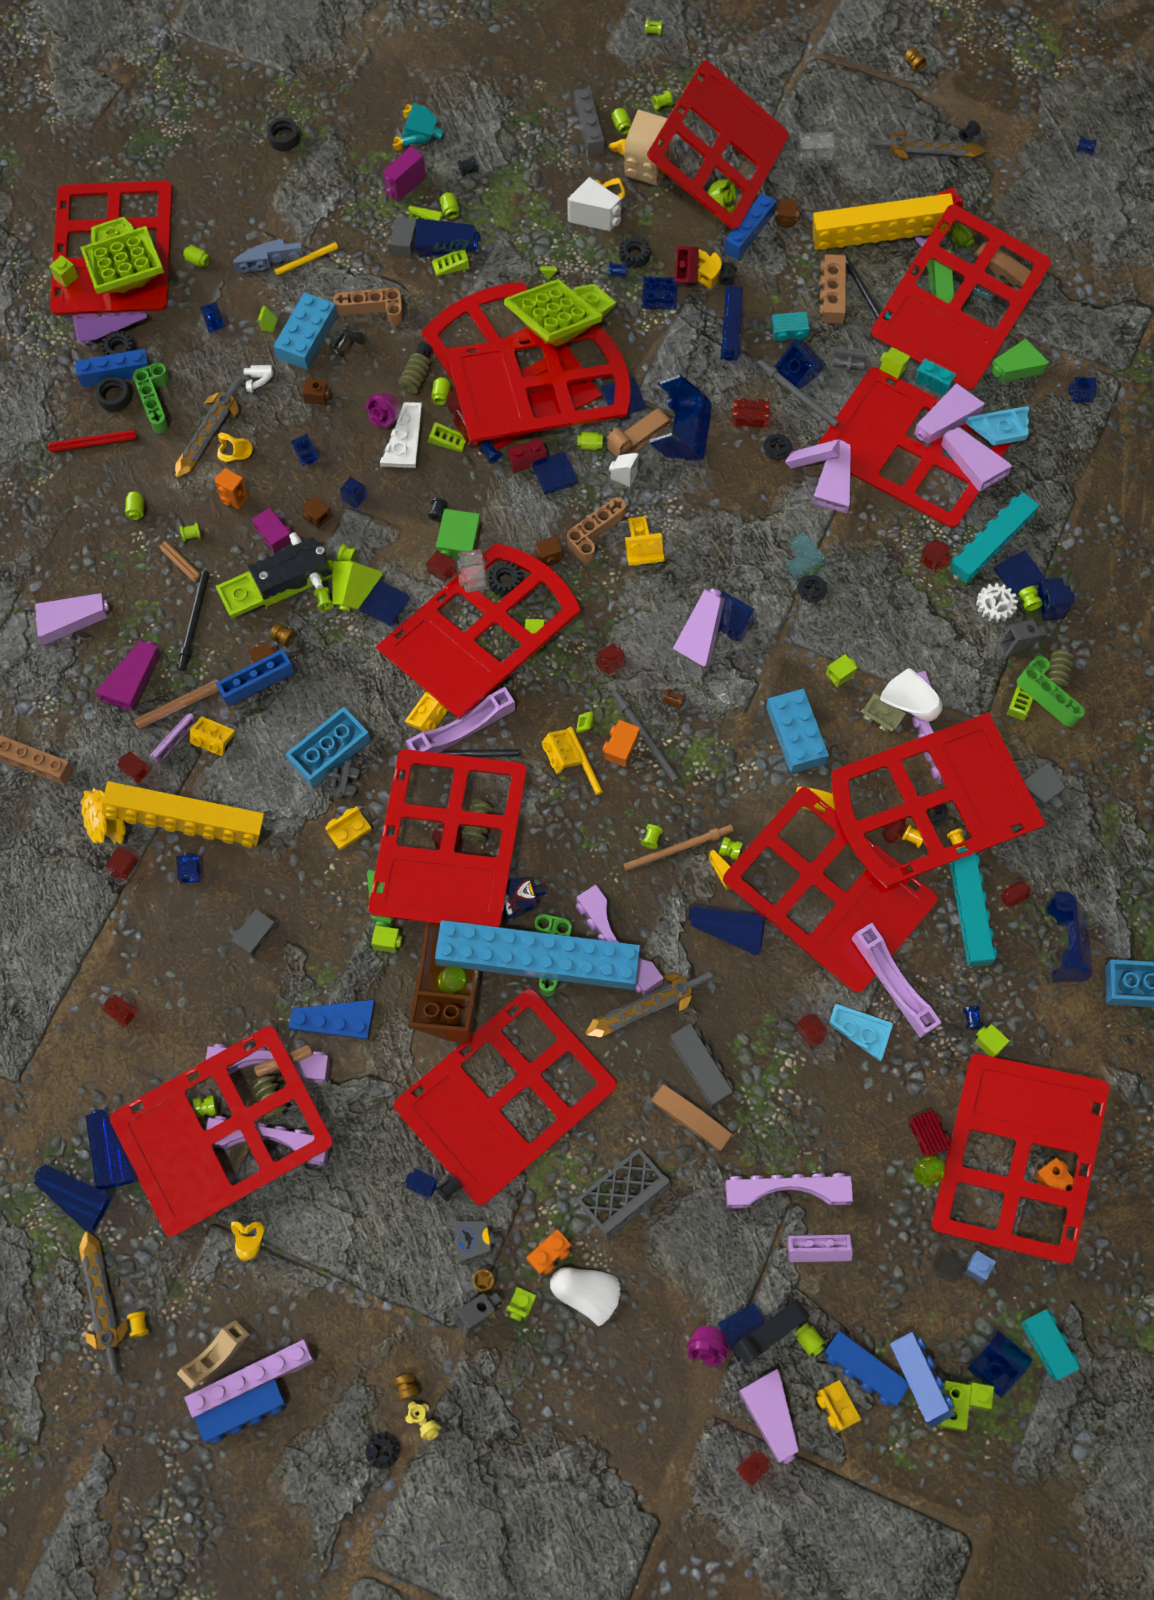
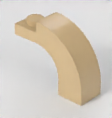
M234 1320L222 1328L209 1347L197 1358L183 1366L177 1375L191 1389L198 1384H204L235 1355L250 1334Z

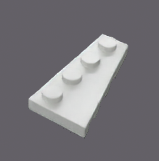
M404 402L397 418L395 429L391 433L389 444L385 448V454L381 458L380 466L416 468L422 403Z

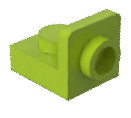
M517 1287L510 1305L506 1309L510 1313L509 1317L520 1322L521 1319L527 1320L536 1295Z

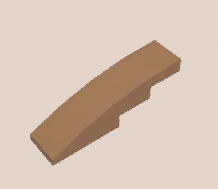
M984 241L974 253L977 257H979L988 242ZM1001 249L997 250L987 266L998 277L1003 275L1013 286L1018 284L1022 287L1031 273L1028 268Z
M664 1084L661 1085L651 1100L676 1122L687 1127L699 1138H703L718 1151L722 1150L732 1135L719 1123Z

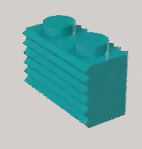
M807 312L772 314L771 328L773 340L786 341L787 339L802 340L807 338L809 334Z
M924 359L917 370L915 383L918 382L921 386L927 387L931 391L937 392V394L940 393L944 397L953 386L956 373Z

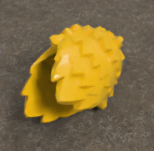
M95 788L93 791L84 790V797L81 799L84 827L87 829V834L92 842L97 844L98 842L104 843V836L106 835L108 838L110 837L114 844H122L125 835L124 820H110L102 815V801L105 792Z

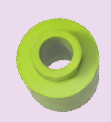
M618 108L614 110L611 118L616 130L622 135L629 133L632 122L626 109Z
M444 193L439 199L443 214L447 219H455L459 216L460 211L456 196L453 193Z
M193 245L185 248L183 253L185 261L200 268L207 267L210 262V255L207 254V251Z
M440 377L434 380L432 399L436 405H445L449 400L451 383L446 378Z
M581 432V435H577V446H580V450L602 449L603 434H598V432Z
M130 492L126 497L125 515L131 520H138L144 514V498L139 492Z
M808 1323L794 1333L797 1336L796 1340L808 1355L813 1353L816 1356L825 1349L823 1347L825 1341L816 1329Z

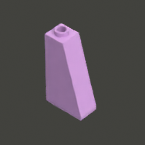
M956 383L916 425L914 435L919 440L930 444L944 436L947 431L954 430L965 424L967 417L980 415L985 403Z
M961 428L949 430L944 434L942 447L979 492L1009 475L1012 467L1009 462Z
M839 440V456L826 460L814 494L813 504L847 514L850 504V444Z
M714 588L704 590L673 647L676 651L704 667L709 666L711 663L725 598L720 596L722 593Z
M99 593L35 604L38 638L43 645L106 619L107 611L109 610L108 600H105L103 595Z
M776 1369L741 1389L739 1394L777 1463L783 1461L784 1464H787L796 1458L794 1454L798 1452V1447L780 1374Z

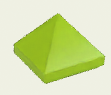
M541 266L540 271L549 281L558 271V267Z
M592 711L579 715L576 733H581L594 727Z

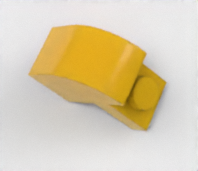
M699 250L697 281L712 289L719 281L721 259L715 252L710 257L706 252Z

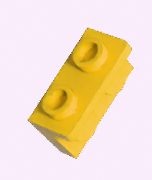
M661 533L625 537L626 557L629 566H639L648 563L656 564L665 561Z
M425 692L406 718L405 723L422 732L434 730L448 710Z
M202 716L190 729L191 744L220 756L225 754V746L235 736L234 729Z
M568 729L550 732L542 741L543 749L556 774L561 773L564 768L577 766L582 763L583 760Z
M357 806L346 810L338 819H332L325 827L327 834L339 851L372 830Z
M840 1380L817 1392L818 1397H816V1400L822 1410L826 1409L829 1415L827 1421L832 1430L836 1428L837 1432H840L861 1420Z

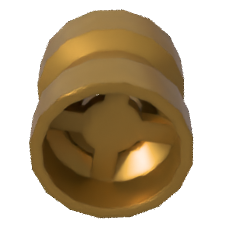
M915 47L911 48L904 56V61L910 64L915 72L921 70L927 62L925 56L920 55V51Z
M276 623L269 637L273 641H279L284 647H288L294 640L295 631L286 629L281 623Z
M481 1269L474 1274L473 1284L478 1292L488 1293L494 1288L495 1280L490 1271Z
M413 1373L393 1379L394 1385L399 1391L397 1394L399 1401L419 1395L418 1388L414 1385L415 1377Z

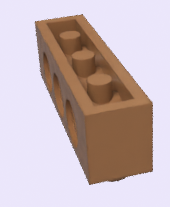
M825 254L824 261L820 263V272H823V276H820V286H823V290H820V301H823V305H820V315H823V323H844L846 255Z
M0 736L1 762L66 786L74 771L69 761Z

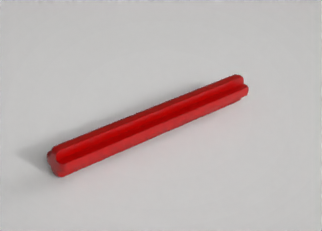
M136 430L50 442L48 443V448L50 452L135 440L137 439Z

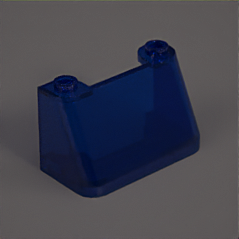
M1055 892L1046 904L1045 912L1046 916L1051 915L1056 919L1057 925L1067 926L1069 950L1062 954L1060 967L1051 972L1052 982L1087 981L1092 975L1093 968L1086 909L1073 894L1069 892Z

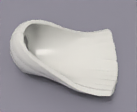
M910 668L891 680L880 696L881 701L904 710L925 722L935 720L942 712L943 704L940 697L930 685Z
M563 1267L554 1272L550 1280V1288L555 1297L586 1315L597 1326L603 1325L618 1305L620 1283L618 1278L611 1274L594 1270Z

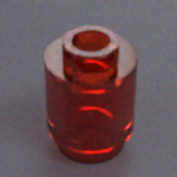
M906 819L884 827L881 835L886 842L894 844L900 841L906 827Z
M1017 881L1004 889L1003 893L1000 894V898L1006 907H1015L1030 897L1029 893L1031 890L1026 882Z

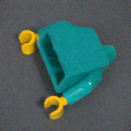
M413 103L412 107L411 105H406V110H403V114L407 120L401 136L402 140L399 137L394 138V149L400 151L403 145L427 144L431 136L440 140L443 130L435 127L437 117L426 106H419L416 103Z

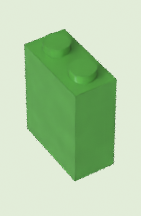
M444 509L436 544L437 556L457 558L461 561H473L481 524L480 514Z

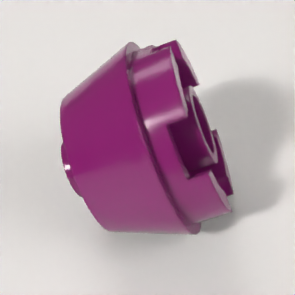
M387 392L370 396L365 404V409H368L370 414L368 419L377 427L384 426L386 428L392 426L401 411L399 401L394 395Z
M698 1327L687 1344L688 1357L692 1361L696 1358L705 1361V1366H720L721 1361H726V1357L729 1355L725 1333L714 1327Z

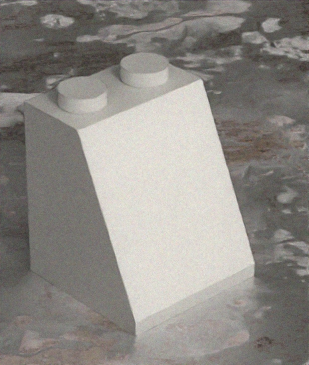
M590 177L567 199L568 221L570 223L611 231L621 222V198Z

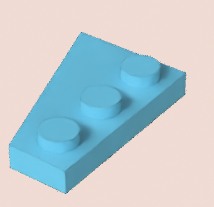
M835 1004L829 1025L881 1062L893 1023Z

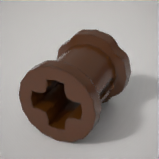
M668 688L664 694L662 704L665 705L667 703L680 711L686 695H679Z

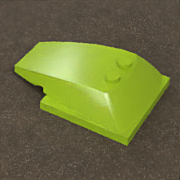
M125 217L91 227L92 243L80 247L97 294L102 292L124 293L128 290L144 286L145 283L164 272L147 227L144 226L134 230Z
M556 279L504 299V305L515 313L545 343L558 346L583 333L592 325L601 322L602 318L615 307L616 301L595 284L579 286L571 290L561 280Z

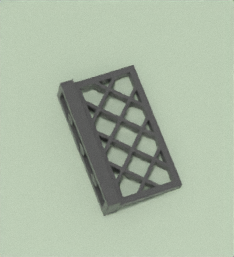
M638 1148L577 1197L576 1201L608 1240L670 1190L671 1184L667 1177L663 1176L645 1153ZM640 1155L644 1160L643 1168L632 1167V1161ZM620 1170L628 1171L627 1181L616 1180V1175ZM631 1171L643 1172L642 1182L630 1181ZM646 1172L655 1173L659 1177L653 1183L645 1182ZM604 1183H612L611 1194L600 1193V1188ZM615 1184L627 1185L626 1195L614 1194ZM630 1185L641 1186V1193L637 1196L629 1195ZM588 1196H596L595 1207L586 1206L583 1200ZM599 1197L611 1198L610 1208L598 1207ZM614 1198L625 1199V1206L621 1209L613 1208ZM598 1211L609 1212V1219L603 1224L597 1219Z

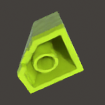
M333 561V604L340 606V610L350 612V609L358 610L381 578L383 572L353 561Z

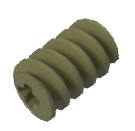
M418 353L410 356L407 366H405L398 380L403 390L410 394H417L418 388L421 386L420 383L423 382V377L426 376V372L429 370L428 365L431 363L429 359Z
M1063 650L1051 651L1050 667L1047 670L1046 676L1063 690V688L1069 685V674L1072 672V661L1075 657L1073 654Z
M479 799L472 800L471 812L494 813L495 810L487 802ZM465 826L463 829L464 833L461 836L470 842L485 841L486 837L482 834H487L488 830L481 827Z
M264 1076L252 1082L254 1084L253 1090L257 1092L256 1098L260 1099L259 1101L277 1092L275 1089L280 1084L273 1083L277 1076ZM283 1105L264 1116V1121H272L284 1115L283 1111L288 1107Z

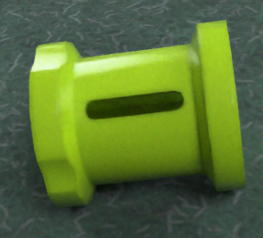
M646 19L645 34L653 33L661 36L663 21L655 22Z
M665 91V94L659 96H652L653 106L657 111L664 106L673 105V99L669 91Z
M198 522L191 526H180L183 542L191 538H201Z
M322 587L313 592L318 601L317 607L319 611H327L333 608L334 604L330 600V590L328 587Z
M648 824L645 838L642 839L641 844L649 849H657V842L663 830L656 825Z

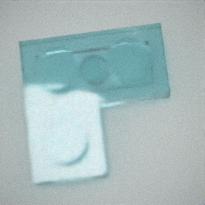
M801 532L788 543L798 556L786 563L785 567L798 580L823 563L826 557L808 536Z

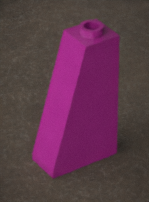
M139 641L96 690L95 693L99 700L134 712L160 658L161 653L157 645L150 641H147V643Z

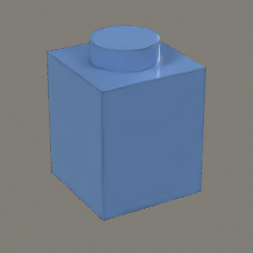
M976 1251L972 1254L963 1273L983 1283L987 1280L996 1261Z

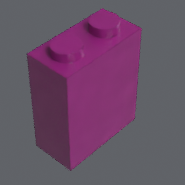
M412 146L383 170L385 192L388 197L399 202L426 178L424 157Z

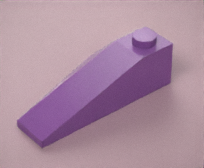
M145 312L120 313V316H116L114 313H105L102 317L96 314L72 315L77 340L82 343H92V340L99 339L106 334H110L112 331L115 332L147 318V314Z

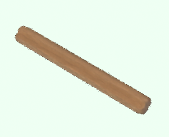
M219 680L212 681L134 720L136 726L141 729L219 691L216 686Z

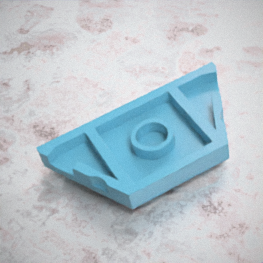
M1025 406L970 416L966 418L965 423L994 446L1026 440L1028 436L1029 407Z

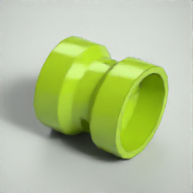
M1035 586L1024 588L1019 592L1020 599L1024 601L1025 611L1036 610L1043 604L1041 598L1037 596L1038 591Z
M724 837L719 855L730 856L732 860L736 861L739 858L743 843L739 841L733 842L730 838Z
M215 1095L208 1096L205 1099L200 1097L193 1099L194 1111L198 1118H203L205 1114L210 1116L218 1114Z

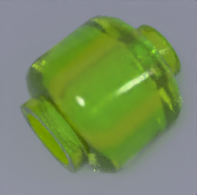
M958 223L951 229V238L959 248L964 246L968 248L975 242L976 232L963 224Z
M449 966L441 971L437 982L439 988L444 993L454 994L465 986L467 979L464 970L460 967Z
M935 1156L925 1157L916 1162L913 1175L919 1184L931 1186L943 1179L945 1166L942 1160L937 1159Z

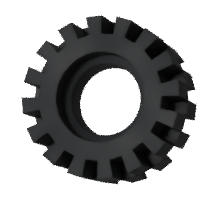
M633 235L631 239L627 237L625 241L621 242L619 258L623 265H627L629 269L631 266H633V269H636V266L639 269L642 268V265L646 266V262L648 263L650 258V245L648 241H645V238L642 237L640 239V236L634 238ZM631 250H639L641 254L631 255L628 252Z
M116 330V334L112 331L110 336L106 334V339H102L101 347L104 356L135 350L131 337L128 333L125 334L124 331L121 334L119 330ZM116 345H125L124 348L119 351L112 350V348Z
M504 561L503 565L501 562H498V566L493 565V569H490V574H488L491 590L496 595L500 593V597H503V594L508 595L522 582L520 569L518 570L517 565L513 566L512 562L509 565L507 561ZM501 575H510L512 581L508 584H502L498 581V578Z

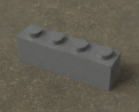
M591 89L574 91V106L588 157L604 154V138Z
M689 1024L671 1034L669 1041L710 1108H713L732 1097V1090L734 1088L728 1078L724 1079L721 1074L723 1070L717 1061L714 1062L711 1058L712 1052L708 1045H703L700 1038L702 1036L699 1030Z

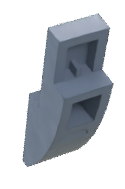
M283 239L255 246L234 259L236 272L246 273L249 271L271 269L270 263L297 260L303 257L301 242L284 244Z

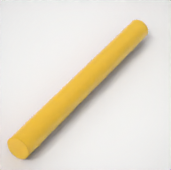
M336 242L274 269L276 276H279L338 249V245Z
M569 727L567 729L583 760L581 764L595 794L600 795L603 793L573 728Z

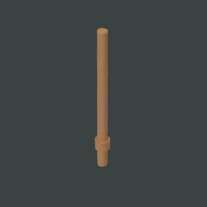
M728 825L720 829H711L709 833L624 863V869L628 871L709 840H718L720 836L734 832L733 827Z

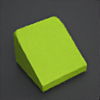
M263 306L258 318L260 329L273 332L278 319L266 306Z

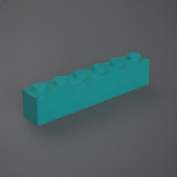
M1023 492L1018 497L1014 496L1009 502V506L1002 508L997 515L998 517L995 520L991 519L986 525V529L983 532L979 531L974 541L967 543L960 555L956 554L951 560L950 572L967 584L1036 515L1040 505Z
M962 848L957 849L958 854H960L965 851H968V849ZM975 853L949 863L968 967L992 965L995 958H997L996 947L992 945L991 940L993 939V930L989 928L988 924L990 913L989 909L985 907L986 892L982 890L981 885L983 883V875L978 869L980 858L979 854Z

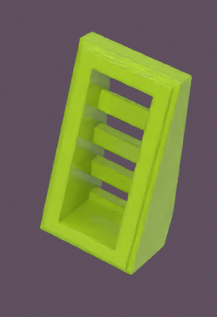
M409 206L410 218L416 219L417 223L436 232L441 231L443 225L442 212Z
M465 248L458 249L432 261L436 276L469 269Z
M435 422L427 442L462 452L468 436ZM443 435H447L445 440L442 439ZM450 437H454L452 443L449 442ZM457 438L461 439L459 445L455 444Z
M1018 685L1006 715L1025 721L1033 698L1026 692L1021 691ZM1018 694L1027 696L1029 699L1018 696ZM1016 700L1023 701L1027 704L1025 705L1023 703L1017 702ZM1014 705H1017V706L1022 707V708H1025V709H1024V710L1019 709V708H1017V707H1014Z

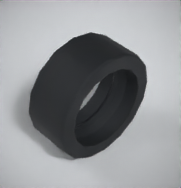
M278 118L268 125L267 135L269 143L274 149L288 151L295 148L299 143L298 127L293 120ZM280 130H290L293 132L286 139L274 137Z
M106 377L97 384L95 389L97 401L101 408L106 411H120L129 404L131 399L128 385L120 377ZM111 388H121L123 390L122 395L116 400L109 401L103 398L104 393Z

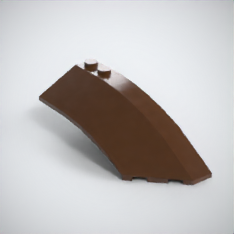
M425 923L421 959L408 1027L448 1041L470 1043L482 971L436 965L435 954L440 924Z

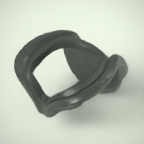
M354 330L339 331L331 341V351L340 357H344L340 349L345 344L347 338L359 343L363 341V333ZM342 335H345L344 338H343V339L341 340V342L339 343V345H338V347H337V350L334 349L333 347L335 346V344H336V342L338 341V339H339Z

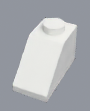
M638 454L618 455L616 461H612L609 467L611 479L630 487L638 473Z

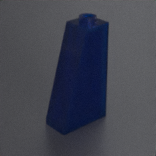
M421 218L416 219L414 248L419 257L449 254L459 250H478L481 236L474 225Z
M726 286L721 360L737 361L743 287Z
M695 904L693 909L690 908L688 920H691V926L754 955L761 953L766 914Z
M102 1109L94 1110L91 1114L85 1115L95 1187L102 1191L140 1182L110 1122L111 1115Z
M43 1164L36 1171L33 1183L85 1231L94 1235L113 1197L100 1189Z

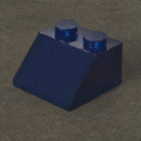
M793 341L774 367L778 370V373L800 390L818 376L826 363L803 341Z
M722 591L720 596L724 597L725 601L718 631L727 634L732 640L741 642L752 627L755 609Z
M998 1330L967 1369L985 1385L993 1386L994 1392L1002 1398L1027 1371L1033 1359Z

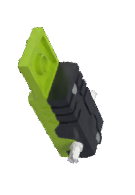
M295 532L291 533L289 537L293 546L273 554L272 557L268 556L264 558L265 560H259L256 564L248 565L249 572L215 586L230 618L237 617L264 604L268 607L313 586L317 590L323 587L322 582L332 578L331 571L333 568L332 560L328 556L323 542L316 541L314 537L301 541Z

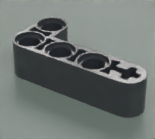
M796 1299L750 1335L740 1340L732 1347V1350L745 1367L807 1320L810 1315L800 1301Z

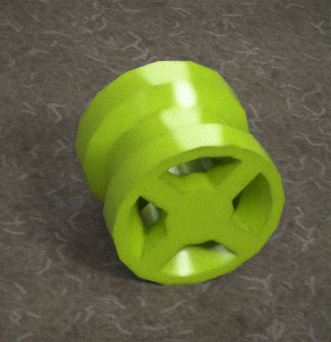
M342 544L337 554V560L355 562L358 556V549L354 547L349 548L348 545Z

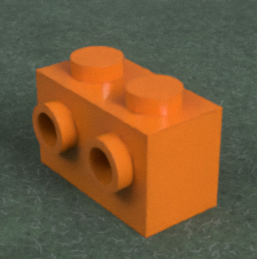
M225 468L216 476L214 482L220 496V501L227 506L231 505L239 509L248 497L243 477Z
M618 720L617 725H613L611 728L610 741H606L602 750L604 752V759L626 767L639 738L640 727Z
M1055 1158L1033 1175L1040 1185L1070 1191L1073 1187L1074 1178L1069 1174L1067 1165L1062 1160L1059 1161L1058 1158Z
M557 1229L526 1257V1260L541 1277L544 1273L548 1275L556 1267L554 1264L561 1259L563 1261L568 1257L572 1247L569 1241Z

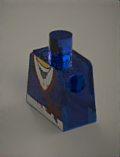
M529 877L508 879L504 907L509 921L537 908L536 897L546 895L543 883L532 886Z

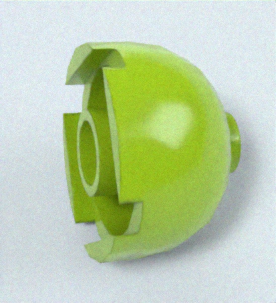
M730 179L717 180L710 186L707 193L732 213L735 205H732L733 200H736L735 184Z

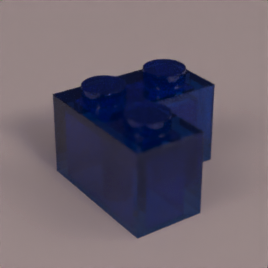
M1063 578L1041 579L1037 591L1043 603L1040 607L1043 621L1065 619L1068 612H1070L1072 604L1075 602V595L1071 592L1070 586L1064 584Z

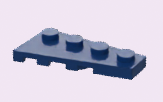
M367 1000L294 1008L291 1012L289 1030L368 1040L375 1001Z

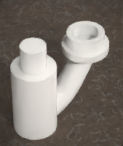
M251 365L250 368H244V375H251V378H260L256 382H253V380L246 381L247 392L253 393L254 389L266 384L270 378H273L272 365Z

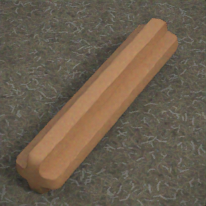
M164 541L160 545L161 550L194 582L200 579V572L171 544Z
M307 1045L288 1054L292 1062L295 1063L311 1057L313 1051ZM274 1059L254 1066L255 1073L259 1077L279 1069Z

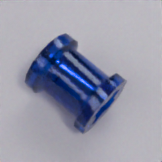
M1080 136L1076 151L1090 152L1093 155L1097 140H1088Z
M610 261L608 277L615 275L626 278L627 262L620 264Z
M491 440L483 442L479 447V452L484 454L491 464L496 463L502 456V452L493 446Z
M980 1006L962 1009V1013L965 1014L967 1021V1030L984 1027L979 1015Z

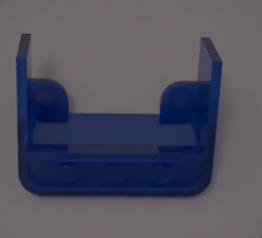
M681 374L659 381L658 386L668 393V407L675 412L673 432L650 439L649 444L666 457L688 460L704 458L712 409L710 399Z

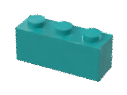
M1046 1309L1021 1322V1325L1051 1380L1055 1382L1080 1368L1077 1356L1074 1352H1070L1067 1346L1066 1336L1059 1332L1056 1327L1057 1321L1054 1315Z

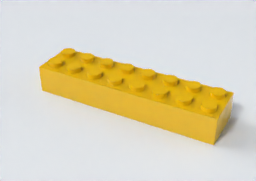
M950 193L813 213L812 227L815 250H826L835 247L842 248L849 245L877 243L885 240L892 241L899 238H912L921 235L928 236L935 228L946 208L953 204L952 195ZM943 222L939 230L944 232L948 225Z
M107 781L102 801V815L110 820L122 819L129 824L142 823L149 828L161 827L169 832L181 831L188 836L201 835L208 840L216 838L228 844L240 843L247 848L257 847L264 813L110 781Z

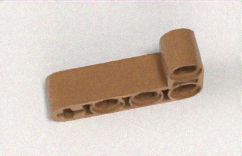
M396 288L340 292L333 297L337 314L340 316L387 312L388 322L391 325H399L403 321L401 294Z
M657 408L625 432L620 428L614 429L608 436V450L616 458L618 455L635 453L666 431L672 424V420L660 408Z
M614 498L568 531V547L580 561L590 563L594 560L595 545L592 541L625 517L626 502L622 498Z

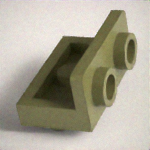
M876 693L873 694L865 708L861 710L864 713L863 718L871 723L873 721L880 724L879 728L887 733L889 731L895 732L907 714L901 709L881 701L880 696Z

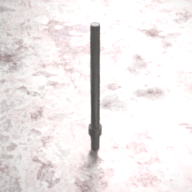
M762 359L758 361L757 365L766 371V375L771 379L777 380L833 427L838 426V420L778 373L774 366L768 365Z
M617 689L614 690L611 694L619 704L618 707L621 712L626 714L633 725L640 727V736L673 783L678 781L680 778L631 710L630 703L624 700Z

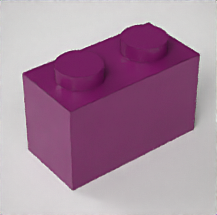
M268 508L252 519L255 530L274 554L292 543L289 537L292 532L287 525L284 526L281 523L282 519L277 512L273 513Z

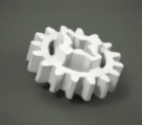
M995 583L994 587L988 584L987 589L983 587L981 593L978 594L976 605L979 606L978 612H983V618L988 616V621H991L993 618L996 623L999 622V619L1005 622L1007 617L1011 618L1017 609L1018 600H1014L1016 594L1010 593L1011 588L1006 590L1004 584L1002 587H999L998 583Z

